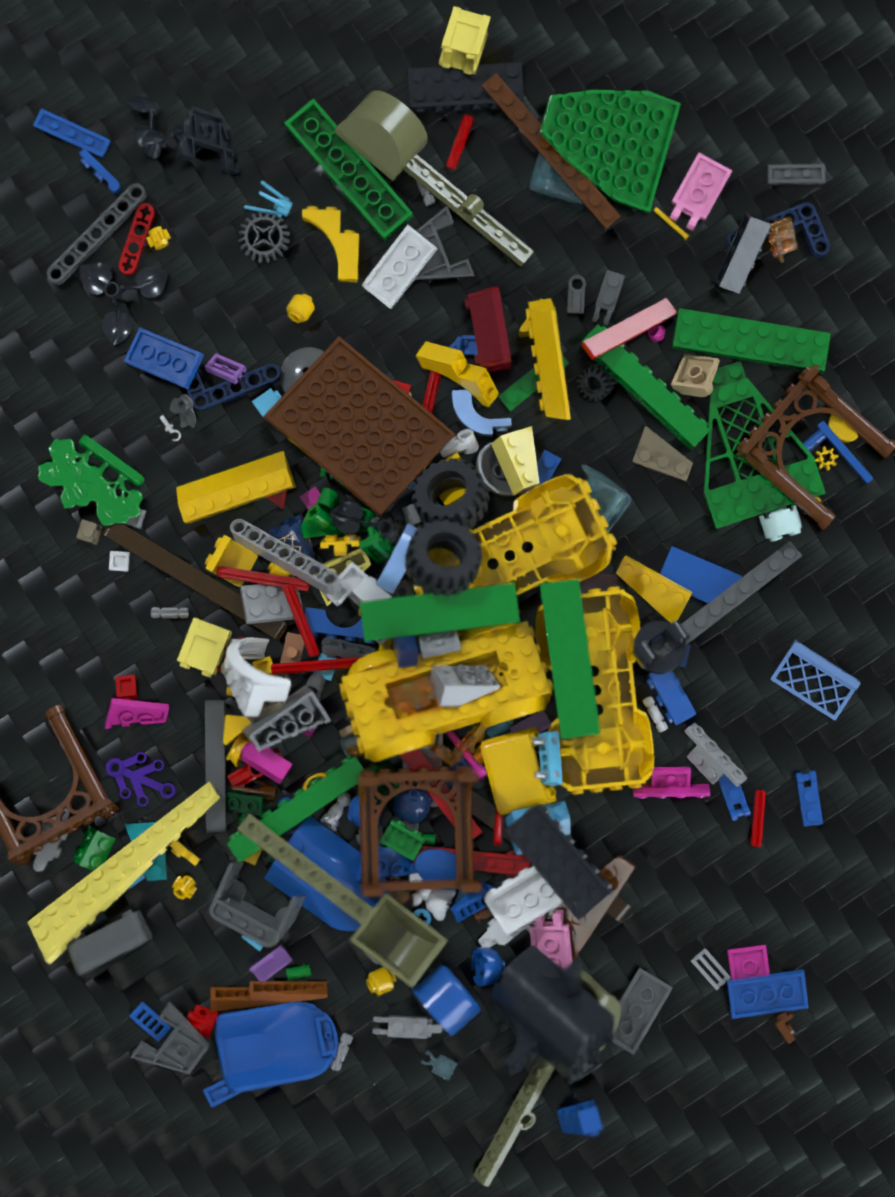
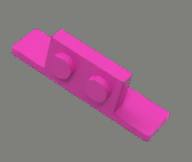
M654 767L653 774L651 775V784L632 788L633 797L641 799L647 797L684 798L686 796L703 798L710 796L709 784H690V767Z

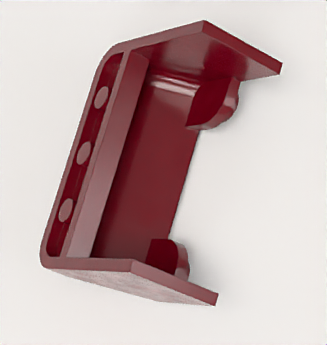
M490 287L468 294L464 300L466 310H470L478 353V355H474L476 366L486 368L488 372L509 369L511 366V356L499 287Z

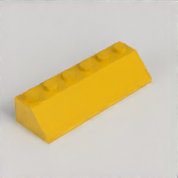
M551 298L528 302L529 309H526L527 321L531 320L532 326L528 327L530 339H534L531 351L532 356L536 357L537 363L534 364L535 375H539L540 380L536 382L538 393L542 394V399L539 400L540 410H544L546 417L569 420L571 417L555 308Z
M281 451L176 487L178 506L183 521L190 524L295 488L296 485L285 451Z

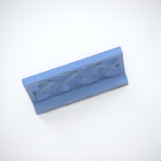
M796 640L770 678V680L833 720L837 719L855 690L861 684L858 679ZM792 653L800 658V665L789 667L788 659ZM813 665L816 667L817 675L806 677L804 666ZM802 667L804 678L792 680L790 669ZM788 670L790 681L782 682L776 678L780 671ZM830 676L833 685L822 687L820 677ZM818 677L820 688L808 690L806 680ZM805 681L807 691L797 692L794 690L793 682ZM845 686L850 691L847 696L838 698L836 687ZM834 688L836 698L825 700L823 690ZM821 691L823 701L814 703L811 701L809 693ZM837 701L838 709L833 715L827 711L825 703Z

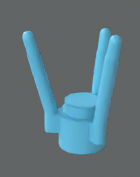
M261 181L264 187L278 197V199H275L268 194L259 192V195L275 203L274 209L276 211L244 206V209L261 211L262 213L268 211L271 215L277 214V217L281 218L282 215H288L293 203L270 185Z

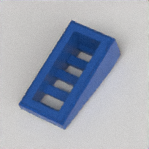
M481 886V892H469L450 909L455 920L460 922L487 907L484 897L488 891Z
M144 1001L129 1016L158 1042L172 1028L169 1024L159 1019V1015ZM143 1009L146 1010L147 1012L141 1018H139L138 1015L143 1011ZM150 1014L152 1018L145 1024L143 1021ZM156 1019L158 1023L152 1029L149 1028ZM162 1024L164 1028L158 1034H156L155 1031Z

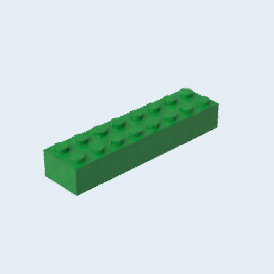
M314 98L285 122V127L384 242L413 218L411 210L366 158L335 133L337 125Z
M679 308L672 349L804 371L808 366L812 368L816 364L819 370L818 373L822 374L825 371L831 333Z
M597 325L586 336L582 343L585 340L603 332L607 328L605 326L600 327L599 325ZM624 344L594 359L600 366L604 365L605 370L609 369V374H613V378L691 451L710 431L708 428L709 424L702 418L698 419L694 415L695 411L689 405L684 406L680 402L681 398L675 392L670 393L666 389L667 385L660 378L658 380L655 379L649 367L646 365L643 367L639 364V358L632 352L628 353L624 349Z

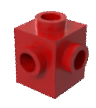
M196 1004L194 1011L189 1012L187 1020L202 1036L209 1038L218 1012H210V1009Z

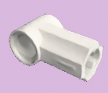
M464 429L460 431L440 452L442 457H449L456 452L458 454L462 452L464 454L476 452L479 449V445L473 430Z

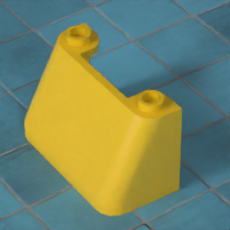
M536 726L481 742V753L496 808L501 815L531 808L535 803L542 805L557 801L554 787L544 785L541 778L534 777V772L540 771L534 747L538 744L531 743L533 742L531 739L533 737L538 738V734H540Z

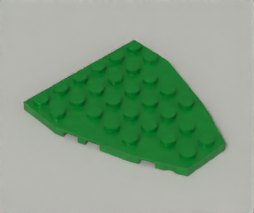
M587 90L552 95L549 97L539 133L570 166L589 179L612 200L648 213L651 211L681 103L650 91Z

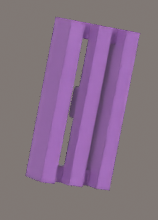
M217 353L205 365L207 372L234 384L238 382L237 378L242 377L241 373L247 371L245 365Z

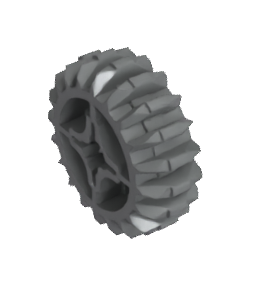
M261 211L258 218H256L255 214H252V221L249 218L245 219L248 225L241 224V228L245 230L239 231V235L243 236V238L238 239L239 243H245L241 246V250L248 249L245 255L249 256L252 254L251 260L253 261L258 256L259 263H262L263 258H265L266 263H269V257L271 256L276 261L275 254L282 257L283 253L280 249H288L283 243H290L289 239L284 238L290 235L289 231H284L288 228L287 224L281 225L283 223L282 218L276 221L277 214L270 218V212L268 211L266 212V217H263ZM261 223L272 224V226L266 229H261L257 225ZM276 229L280 233L277 245L271 239ZM251 230L257 235L252 245L249 244ZM259 232L263 235H267L269 242L265 239L260 240L261 236ZM262 246H268L272 250L261 252L256 249Z

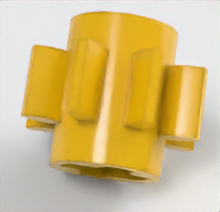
M159 226L148 232L150 236L146 237L150 247L154 246L156 250H159L169 245L167 240L171 239L167 229L163 230Z
M823 447L822 453L819 451L815 453L818 456L815 462L820 464L818 469L826 467V470L829 471L830 464L832 466L837 465L834 459L838 455L832 453L833 448L830 451H826V447ZM828 455V456H829V458H828L829 461H827L826 463H824V462H823L824 458H823L822 456Z
M178 876L172 885L174 895L179 899H185L186 897L190 899L197 890L194 887L195 881L189 876H184L183 878Z

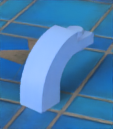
M468 390L452 391L454 411L459 421L467 429H472L478 435L493 436L492 429H496V432L508 431V428H511V418L486 419L477 414L472 405L471 393Z
M407 524L376 586L392 594L394 593L406 571L405 556L411 536L417 530L416 527Z

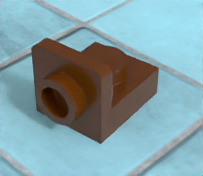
M785 1011L776 1017L777 1020L774 1024L789 1044L795 1040L792 1036L795 1032L790 1024L785 1025V1022L794 1016L791 1012L786 1013Z

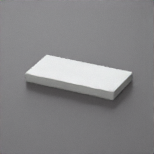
M407 225L361 286L392 309L438 248Z

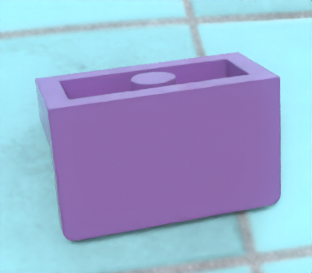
M539 711L512 726L510 730L511 732H516L536 726L537 731L541 733L550 727L551 722L544 711Z
M280 945L249 970L255 974L259 981H266L293 961V959L284 947Z

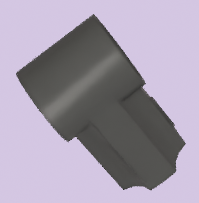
M575 275L568 282L567 313L584 314L586 281L582 276ZM579 280L582 283L581 289H574L572 281Z

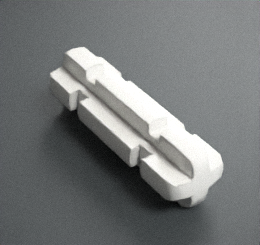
M653 697L645 698L643 703L648 708L647 711L653 722L656 723L658 732L661 733L667 730L668 726L666 722H663L662 719L664 718L657 705L655 706Z

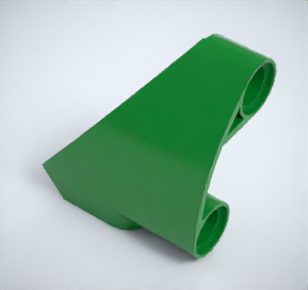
M323 488L316 505H313L308 510L301 524L303 538L347 534L340 531L330 518V511L342 503L337 500L339 496L337 492L329 488ZM362 508L363 516L361 519L373 522L376 515L372 511ZM360 523V528L356 533L368 532V528L371 526Z

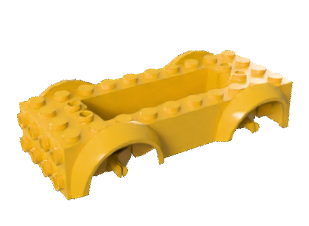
M570 474L550 479L519 496L514 502V511L479 528L470 529L469 532H473L477 537L476 541L480 542L482 551L481 565L473 584H470V587L514 582L516 596H519L546 582L579 579L580 583L605 569L610 563L611 554L616 549L614 545L617 542L614 535L609 534L606 529L609 525L603 515L600 516L598 512L601 508L595 498L592 499L590 495L592 489L588 481H584L581 478L577 479ZM527 541L533 544V550L530 553H525L522 549L523 543ZM437 548L427 552L429 559L438 566L450 568L461 564L458 557L449 550ZM513 550L515 552V559L513 561L505 559L506 551ZM491 558L497 559L499 563L498 567L494 570H491L487 565L488 560ZM413 585L416 594L426 593L422 590L423 587ZM465 629L456 630L458 637Z
M619 586L609 587L605 592H601L600 589H590L588 593L581 594L590 663L591 666L594 665L599 668V674L593 677V684L601 688V694L595 696L596 704H600L603 707V713L598 715L600 734L561 739L559 719L552 722L548 732L558 731L562 772V784L560 785L565 787L567 791H571L572 795L583 794L584 789H590L591 793L601 792L603 787H609L610 790H620L622 785H628L629 788H639L641 783H646L645 780L654 771V745L651 725L647 714L637 709L632 663L636 661L632 655L633 644L638 631L641 629L636 602L624 589L620 590ZM542 604L537 610L535 618V640L541 651L540 661H544L546 668L552 671Z
M527 621L519 624L515 622L467 628L459 638L461 650L423 658L422 653L418 654L417 666L398 668L394 650L373 652L357 660L351 666L348 675L342 677V684H339L343 701L347 700L345 705L348 718H353L351 720L353 734L359 737L356 739L360 754L364 753L365 759L368 758L372 762H378L400 753L432 745L435 743L436 735L478 722L488 728L514 718L546 710L547 704L550 703V697L553 695V686L551 680L546 679L547 668L545 662L540 661L541 651L539 645L534 643L535 633L533 627H529ZM483 665L489 669L499 684V689L460 706H440L433 695V700L428 703L425 709L417 710L399 697L407 683L409 685L413 684L425 692H431L428 685L432 666Z

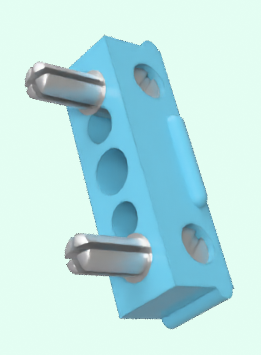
M558 731L538 734V738L533 737L531 739L533 741L531 742L532 744L539 745L541 771H535L534 777L541 778L544 785H550L551 787L562 784L559 733Z

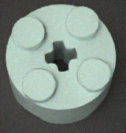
M791 505L792 509L783 507L765 513V518L763 515L759 516L766 539L769 538L773 542L782 539V535L787 533L790 536L801 533L802 523L796 505Z

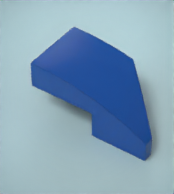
M472 335L458 336L455 339L456 341L449 346V348L462 351L463 355H478L475 336Z

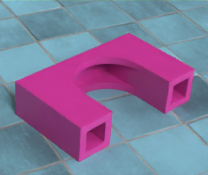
M316 728L307 729L302 733L311 737ZM246 743L241 750L243 754L241 760L278 784H281L292 766L290 762L274 753L270 747L258 751L251 743Z

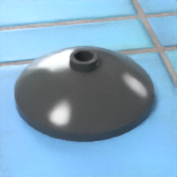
M312 347L301 348L292 352L284 360L280 370V382L285 393L303 375L304 370L309 369L324 351Z
M489 443L479 452L476 460V469L479 470L488 490L500 496H513L492 445Z

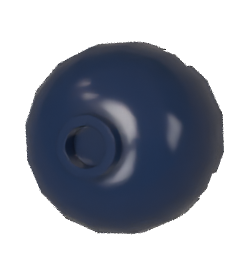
M424 789L405 790L393 797L392 809L399 820L415 824L423 821L428 816L431 809V798Z

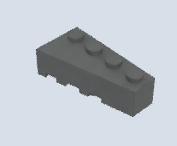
M304 685L286 698L283 709L252 722L242 731L251 745L260 751L282 742L283 739L294 737L307 729L311 730L316 728L317 725L326 724L331 719L313 691Z

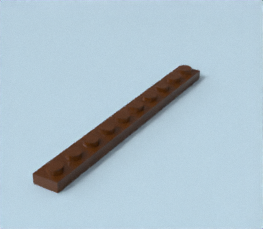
M495 73L482 84L485 92L605 230L621 217L589 179L570 166L539 133L541 124L498 74Z

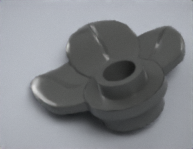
M186 394L172 400L170 411L179 413L181 428L189 425L194 428L196 424V416L193 411L194 403Z

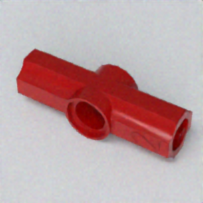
M278 747L272 750L274 753L283 758ZM247 764L227 775L232 786L242 787L264 774H253L251 766Z

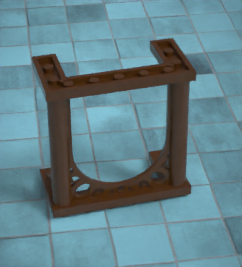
M457 766V770H449V767H438L437 771H430L429 767L418 768V771H410V768H400L399 772H391V769H379V773H373L372 770H360V773L356 774V782L359 787L361 882H359V891L363 897L383 896V891L458 888L462 893L481 892V883L474 877L471 802L472 783L478 781V773L468 766ZM438 780H440L437 784V787L430 786L431 781H433L432 783H436ZM417 781V786H412V782ZM446 781H451L452 789L446 794L441 793L440 788L442 784ZM389 782H392L395 785H397L398 782L400 784V787L398 789H393L392 785ZM385 784L389 788V795L383 796L379 794L377 786ZM409 789H424L437 794L447 803L452 812L455 825L456 878L379 881L378 819L383 807L393 796ZM456 792V797L453 796L455 802L449 801V797ZM374 795L382 800L381 804L376 805L377 799L374 800Z

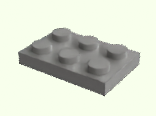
M265 584L241 586L240 592L246 624L293 620L294 617L283 592V587ZM295 590L302 606L300 592Z

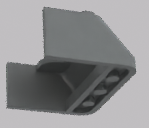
M239 861L229 863L210 906L209 912L211 917L265 947L275 946L295 922L307 895L293 896L289 906L281 908L274 917L243 900L246 895V887L237 880V877L244 862L239 863Z
M131 909L121 914L122 919L83 939L79 936L77 939L74 938L69 942L70 945L67 948L78 976L153 938L140 910L133 913Z

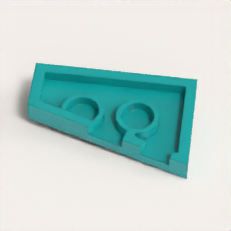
M156 822L124 825L132 842ZM165 851L162 855L159 853L151 861L153 864L144 872L147 881L167 880Z

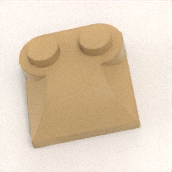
M684 354L672 380V388L683 395L697 397L710 395L713 391L712 382L720 362L719 358Z

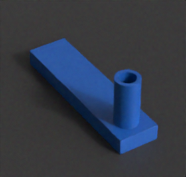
M824 421L816 426L818 431L802 443L811 452L822 441L827 439L865 484L874 479Z

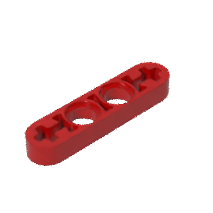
M148 203L141 204L136 211L119 262V269L124 275L135 273L147 240L146 237H148V232L155 216L153 207ZM146 208H148L149 212L151 213L150 215H146L145 222H148V224H145L142 221H138V219H143V213L141 211L146 210ZM137 226L145 227L143 235L135 234L134 231ZM136 243L139 245L137 253L129 252L128 249L131 244ZM126 254L130 257L136 258V260L131 259L130 264L133 267L132 269L129 268L128 271H125V267L123 266V264H127L129 260L128 257H125Z

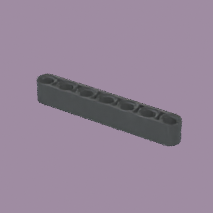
M132 184L49 267L47 277L53 284L60 285L64 283L146 200L147 195L142 185ZM141 190L142 194L140 197L134 198L132 197L133 192ZM123 203H127L128 209L126 211H120L119 206ZM108 217L115 218V222L112 225L106 224ZM100 230L102 232L101 236L97 239L93 238V232ZM87 244V251L80 252V245ZM73 257L75 258L74 264L66 265L67 258ZM61 271L60 278L53 279V272Z
M205 700L206 784L211 782L220 796L206 811L207 833H226L227 831L226 745L223 743L226 716L225 700Z

